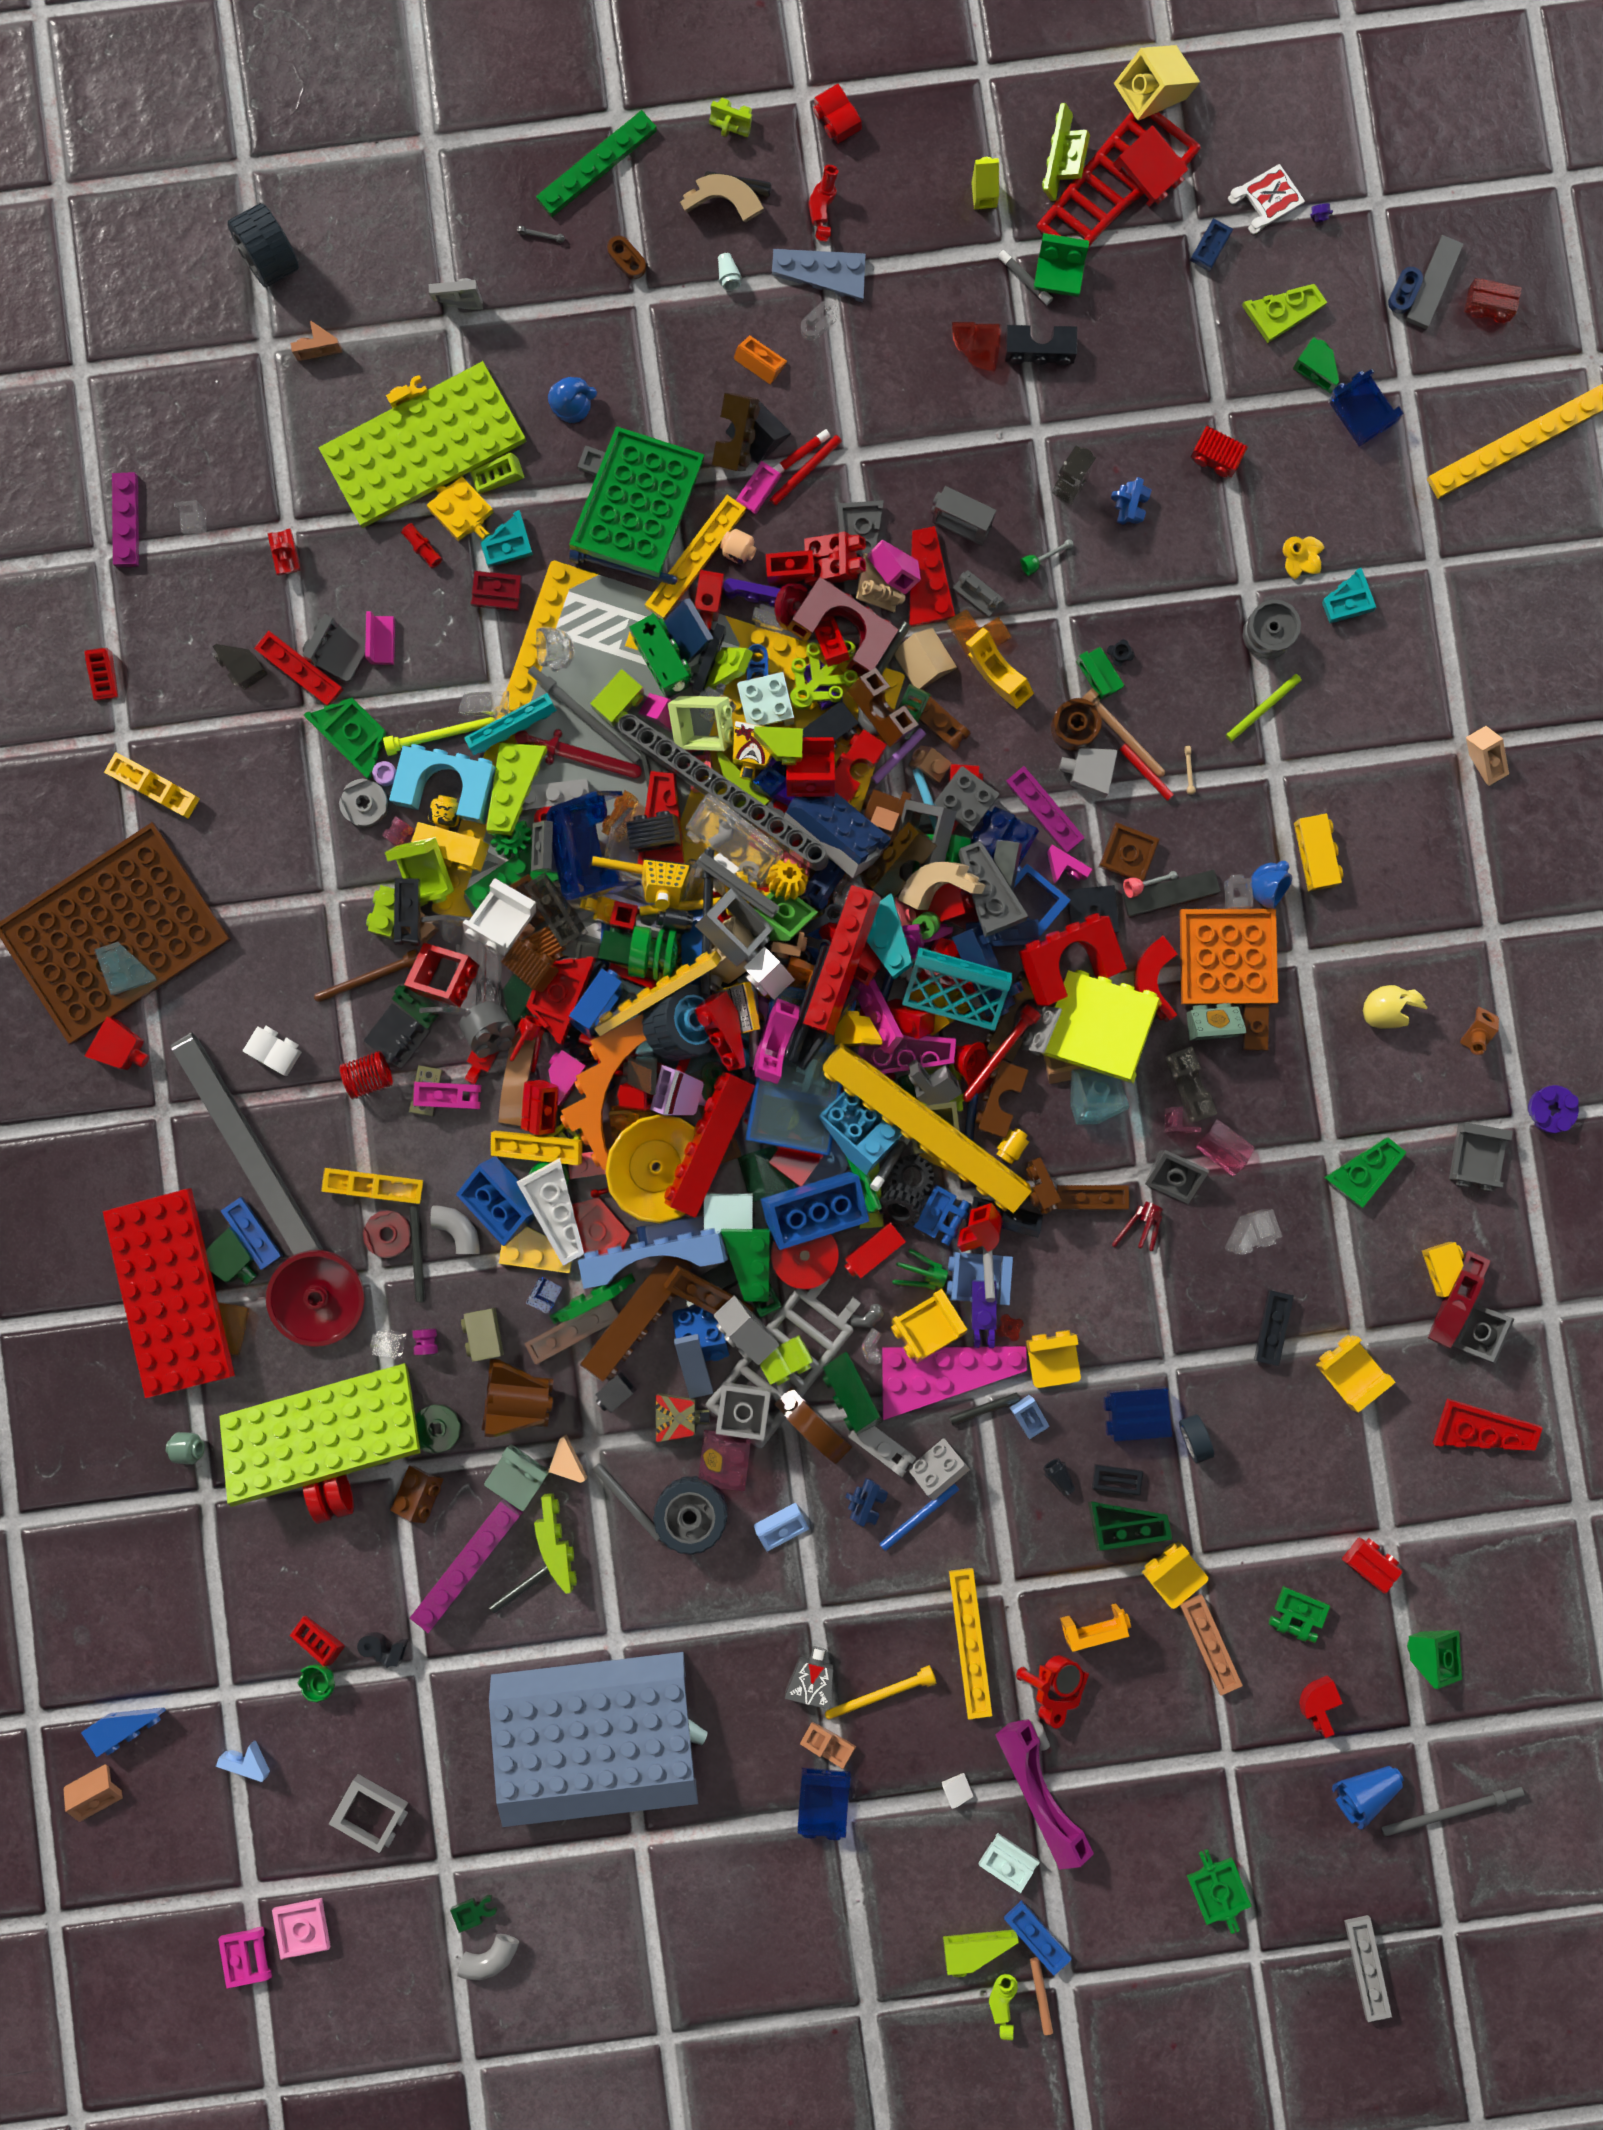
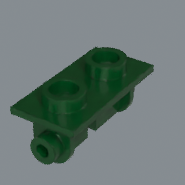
M404 984L403 986L399 985L395 989L394 993L396 994L391 998L427 1029L443 1012L427 997L415 994Z

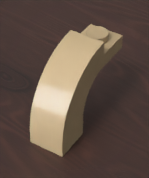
M712 174L696 180V183L700 190L697 192L695 189L690 190L683 195L684 200L680 201L684 210L688 213L709 199L717 197L728 199L736 206L745 223L765 211L760 200L747 184L735 177L724 174Z
M935 862L921 867L909 877L898 900L917 910H928L934 894L944 884L951 883L972 894H982L986 885L978 882L979 877L967 873L969 869L967 865L952 862Z

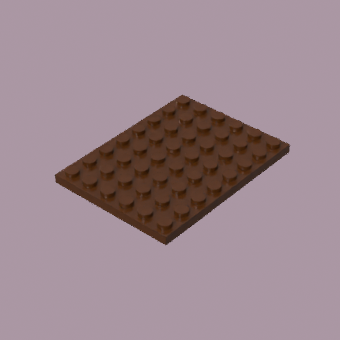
M153 822L0 921V939L68 1044L71 1045L100 1027L107 1016L113 1018L231 941Z

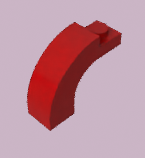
M1164 936L1151 944L1139 958L1134 973L1135 991L1142 993L1144 990L1156 993L1162 1004L1161 1007H1157L1155 1016L1160 1021L1168 1022L1177 1014L1159 991L1158 975L1161 968L1178 953Z

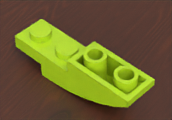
M554 1493L544 1494L541 1497L543 1519H537L534 1523L536 1538L550 1574L566 1594L571 1593L573 1586L577 1585L576 1572L571 1571V1561H574L573 1546L569 1547L568 1540L559 1541L558 1538H562L561 1523L557 1524L556 1514L560 1512L559 1501L554 1499Z

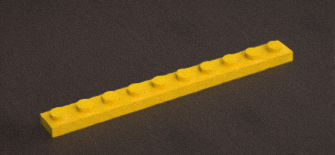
M1603 384L1430 475L1427 481L1437 499L1603 412Z

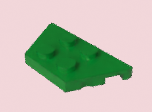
M352 697L342 700L339 704H330L324 706V709L312 713L309 711L303 715L368 780L371 778L373 768L376 765L384 742L383 738L387 732Z
M629 1273L608 1285L596 1286L592 1288L591 1294L585 1296L582 1293L572 1298L569 1303L570 1305L549 1316L554 1324L559 1321L571 1320L614 1298L636 1280L632 1273Z

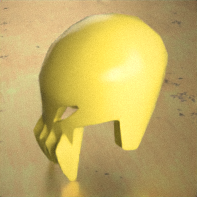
M1387 985L1372 991L1364 1002L1363 1014L1365 1021L1370 1026L1380 1029L1400 1028L1409 1024V1017L1401 1013L1405 1004L1423 1009L1428 1007L1423 1002L1425 1001L1423 996L1416 990L1407 991L1395 985Z

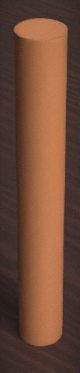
M1033 1957L1030 1959L1043 2034L1051 2035L1053 2034L1041 1963L1038 1957Z

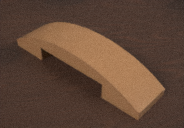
M520 1032L513 1039V1044L509 1049L498 1120L499 1123L521 1126L524 1082L529 1081L536 1038H533L532 1041L525 1040L514 1061H510V1057L521 1037Z

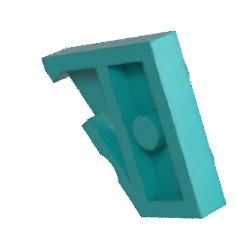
M520 510L513 513L514 516L505 524L502 523L493 535L488 536L481 542L488 568L533 555Z
M1358 568L1348 580L1343 581L1322 602L1329 624L1374 612L1376 609L1362 568Z

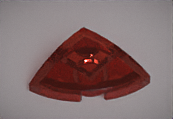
M952 322L955 344L958 350L963 352L968 358V362L980 369L995 371L1002 325Z

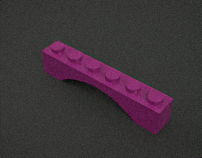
M502 1499L409 1619L429 1633L523 1512L505 1499Z
M1030 1719L1008 1723L995 1736L1059 1870L1081 1867L1094 1853L1084 1832L1062 1812L1047 1789L1039 1763L1040 1740Z

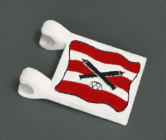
M1280 164L1243 186L1234 188L1228 197L1230 203L1234 205L1247 196L1260 217L1255 218L1248 228L1252 235H1255L1268 224L1305 202Z

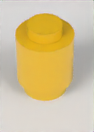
M1015 1128L1014 1131L1009 1129L1006 1138H1003L997 1147L998 1152L996 1155L1012 1165L1014 1161H1018L1029 1141L1026 1139L1028 1135L1018 1128Z

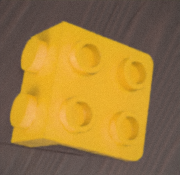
M1070 1330L1055 1332L1056 1336L1046 1337V1334L1033 1335L1032 1340L1026 1341L1032 1381L1036 1388L1080 1381L1081 1374L1076 1350L1078 1339L1076 1334H1070Z
M1179 1541L1167 1546L1163 1551L1164 1553L1157 1559L1154 1558L1148 1562L1142 1571L1143 1575L1173 1609L1177 1608L1208 1581L1207 1575Z

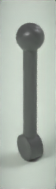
M518 226L517 232L522 235L530 234L556 240L558 243L565 241L563 234H548L530 230L524 226Z

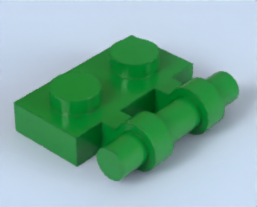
M1283 1586L1274 1608L1283 1613L1282 1617L1279 1619L1271 1616L1268 1624L1275 1627L1281 1633L1285 1634L1288 1632L1297 1636L1298 1640L1303 1642L1307 1640L1315 1643L1318 1634L1311 1632L1312 1625L1322 1629L1330 1605ZM1292 1617L1302 1620V1625L1299 1627L1291 1624Z

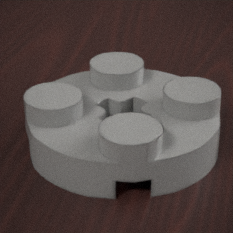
M357 779L346 785L340 798L339 806L343 816L348 821L358 827H369L377 824L387 815L388 798L383 788L377 783L367 779ZM362 797L370 800L368 807L365 809L358 807Z

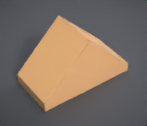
M566 1434L559 1439L549 1472L581 1483L588 1477Z

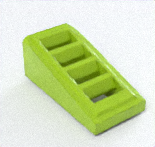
M511 452L471 471L478 494L524 478L519 459ZM500 468H502L504 475L502 476L499 470ZM491 471H493V473H494V476H495V479H494V480H492V477H491V474H490ZM482 474L485 475L487 483L485 484L483 483L481 478Z

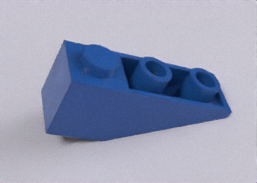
M164 1707L109 1713L82 1731L81 1734L96 1757L104 1752L108 1756L120 1748L118 1745L120 1741L126 1739L129 1742L141 1734L138 1729L144 1725L150 1728L161 1720L159 1715L166 1710Z

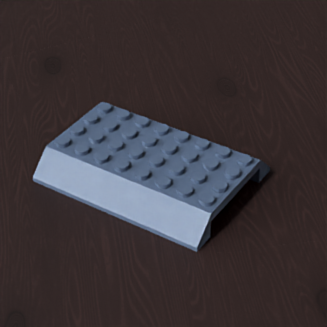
M684 1652L492 1674L489 1709L496 1803L502 1827L698 1804L685 1688Z

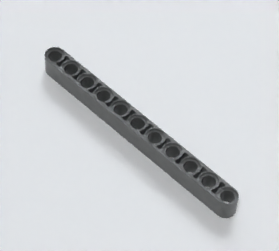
M626 714L620 718L618 727L627 742L812 870L820 871L827 866L829 858L821 843L638 717ZM630 726H635L632 731H627ZM654 738L651 743L644 744L647 739ZM666 751H672L669 756H663ZM690 763L688 768L681 769L683 764ZM709 776L706 781L699 782L701 777ZM720 789H727V791L724 794H717ZM741 801L746 802L743 807H736L737 803ZM759 814L765 815L762 820H754ZM777 827L784 828L781 833H773ZM796 840L803 841L802 844L798 847L792 846L793 842ZM815 853L822 854V856L817 860L811 859L812 855Z
M191 1032L171 1044L173 1053L293 1255L303 1251L323 1250L316 1235L199 1039Z

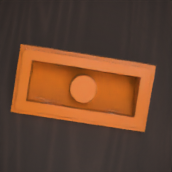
M750 335L738 345L734 355L735 361L769 384L776 379L787 363L785 359Z

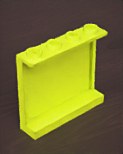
M1068 970L1064 981L1068 997L1056 1003L1055 1008H1061L1062 1011L1046 1050L1042 1054L1134 1084L1138 1061L1157 1007H1161L1162 1004L1160 998L1157 997L1156 993L1144 990L1142 993L1135 991L1133 986L1121 983L1118 986L1112 984V980L1098 976V979L1089 977L1090 974L1085 971L1076 970L1072 972Z

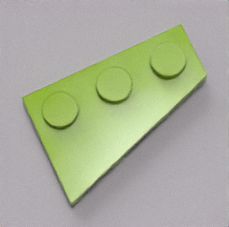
M1311 284L1288 290L1283 294L1264 296L1263 299L1255 301H1245L1242 307L1266 342L1269 343L1324 308L1327 301L1316 285Z

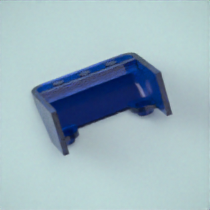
M594 791L549 808L547 821L553 822L552 848L561 892L567 900L612 894L641 885L640 880L622 881L619 872L614 869L605 870L602 867L591 866L593 856L602 858L596 824L602 823L607 817L606 801L623 796L622 791Z

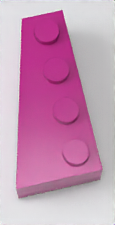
M903 1035L904 1038L892 1054L884 1053L880 1045L859 1046L858 1055L881 1073L887 1074L910 1070L909 1063L915 1059L918 1060L923 1068L954 1063L956 1038L926 1035L916 1039Z

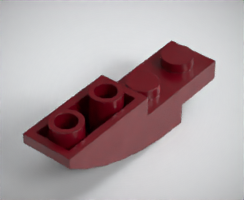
M1469 1250L1464 1254V1259H1462L1464 1266L1449 1296L1444 1297L1427 1337L1448 1349L1455 1342L1485 1281L1483 1278L1490 1264V1260Z

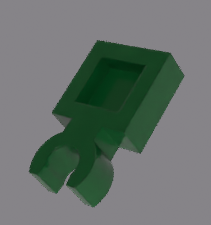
M486 1895L478 1904L475 1898H471L451 1907L450 1912L459 1933L482 1924V1916L491 1917L495 1915L497 1907L487 1909L485 1906L486 1903L492 1900V1895Z

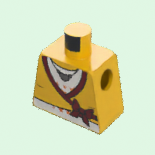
M735 721L733 763L742 766L741 779L754 781L756 769L767 770L772 755L754 737V726H764Z

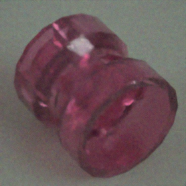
M395 816L391 821L392 826L386 829L382 836L397 846L405 844L407 836H411L415 830Z

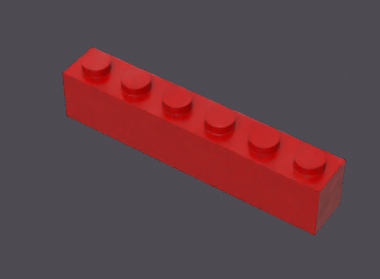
M851 885L803 1024L812 1029L834 1035L881 901V897L874 891Z
M724 1071L722 1076H718L715 1081L713 1096L706 1101L704 1116L702 1120L700 1119L694 1129V1138L685 1148V1158L682 1164L680 1163L674 1173L675 1180L672 1186L670 1185L664 1195V1203L694 1218H696L755 1088V1085Z

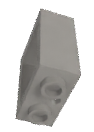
M357 1774L329 1825L380 1853L384 1846L389 1848L396 1836L392 1832L396 1824L401 1826L408 1812L405 1811L408 1802ZM359 1791L395 1811L381 1839L344 1819Z

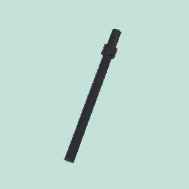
M705 849V853L714 859V849ZM702 869L701 878L704 879V916L713 907V881L716 878ZM702 933V954L705 952L711 954L712 942ZM711 970L701 975L700 994H710Z

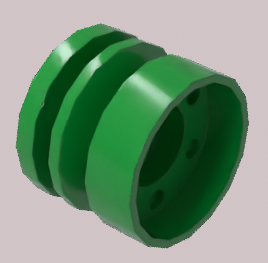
M635 926L630 947L628 975L645 978L648 968H653L654 980H658L660 969L664 970L663 977L668 975L671 978L676 967L678 955L676 931H670L668 941H664L665 931L663 929H660L656 940L652 939L651 928Z

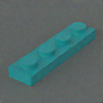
M546 693L464 738L474 756L477 753L485 752L490 746L498 742L507 740L514 733L529 728L531 724L538 720L548 718L557 710Z

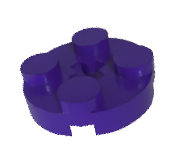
M1547 1086L1532 1095L1528 1104V1113L1534 1121L1533 1124L1541 1131L1547 1133L1567 1131L1577 1120L1579 1101L1571 1091L1562 1086ZM1555 1103L1559 1111L1552 1116L1548 1106Z

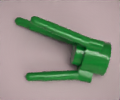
M913 1249L908 1250L910 1254L933 1268L928 1267L926 1271L901 1262L896 1263L897 1267L924 1275V1280L928 1282L893 1280V1284L926 1287L933 1290L936 1287L943 1288L948 1270L942 1269V1264L930 1260Z

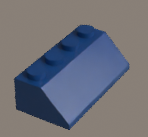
M850 1171L761 1199L766 1223L780 1250L869 1222L859 1176Z

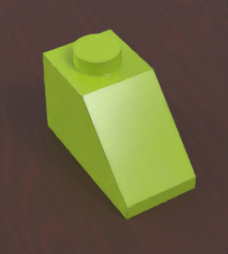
M754 726V737L776 761H782L783 765L789 766L796 765V762H801L803 728Z

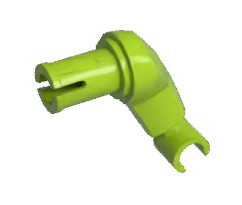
M1003 1974L997 1978L989 1997V2004L995 2024H1000V2038L1012 2041L1014 2025H1006V2022H1009L1011 2019L1009 2003L1017 1993L1018 1984L1016 1979L1009 1974Z

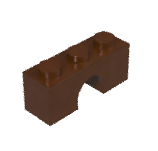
M874 668L859 677L847 691L887 745L892 747L906 738L919 724L905 706L894 710L887 704L885 692L890 686L879 671Z
M1004 1061L998 1064L990 1075V1078L993 1079L991 1088L986 1087L982 1101L986 1102L983 1111H978L975 1123L978 1124L977 1130L1000 1138H1006L1013 1115L1004 1112L1000 1108L998 1100L1004 1091L1021 1093L1028 1073L1027 1069Z

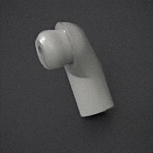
M1031 1713L1026 1719H1030L1040 1740L1039 1750H1047L1050 1744L1045 1730L1040 1723V1717L1037 1714Z

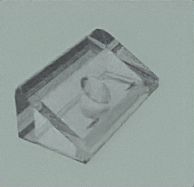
M509 691L464 692L459 706V713L463 716L507 715L509 711Z

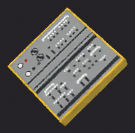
M751 982L740 983L716 991V993L727 991L738 1011L741 1034L760 1029Z

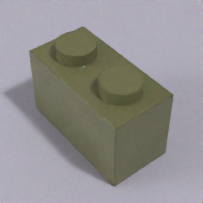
M496 1308L465 1313L464 1319H461L463 1333H467L468 1342L465 1343L467 1356L472 1358V1362L504 1355Z

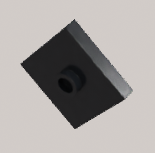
M1115 885L1067 890V897L1070 899L1068 903L1070 924L1075 922L1081 924L1086 921L1085 918L1087 916L1099 913V916H1109L1114 932H1120Z

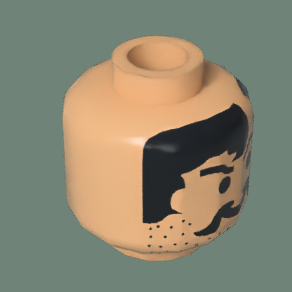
M734 529L731 532L727 531L720 545L723 556L737 564H744L747 559L751 561L757 549L754 547V538L738 529Z

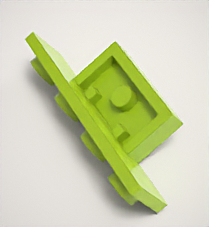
M1066 103L1060 104L1059 112L1056 114V129L1051 138L1052 148L1050 156L1047 158L1046 178L1043 179L1042 183L1043 191L1050 201H1056L1060 180L1082 178L1090 138L1087 130L1070 131L1073 114Z

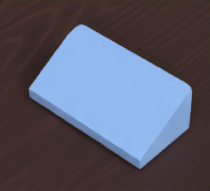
M796 1503L754 1524L756 1534L766 1551L809 1530Z

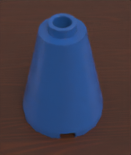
M1386 1766L1338 1781L1333 1784L1332 1790L1333 1792L1336 1790L1339 1797L1336 1798V1802L1343 1814L1352 1824L1357 1822L1359 1824L1358 1829H1363L1403 1788L1402 1782L1404 1779L1398 1769Z

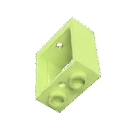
M678 696L668 703L674 743L681 748L725 751L734 744L732 708L729 703V697ZM690 708H714L719 736H694Z

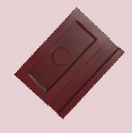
M474 571L471 606L518 611L522 577L520 575Z

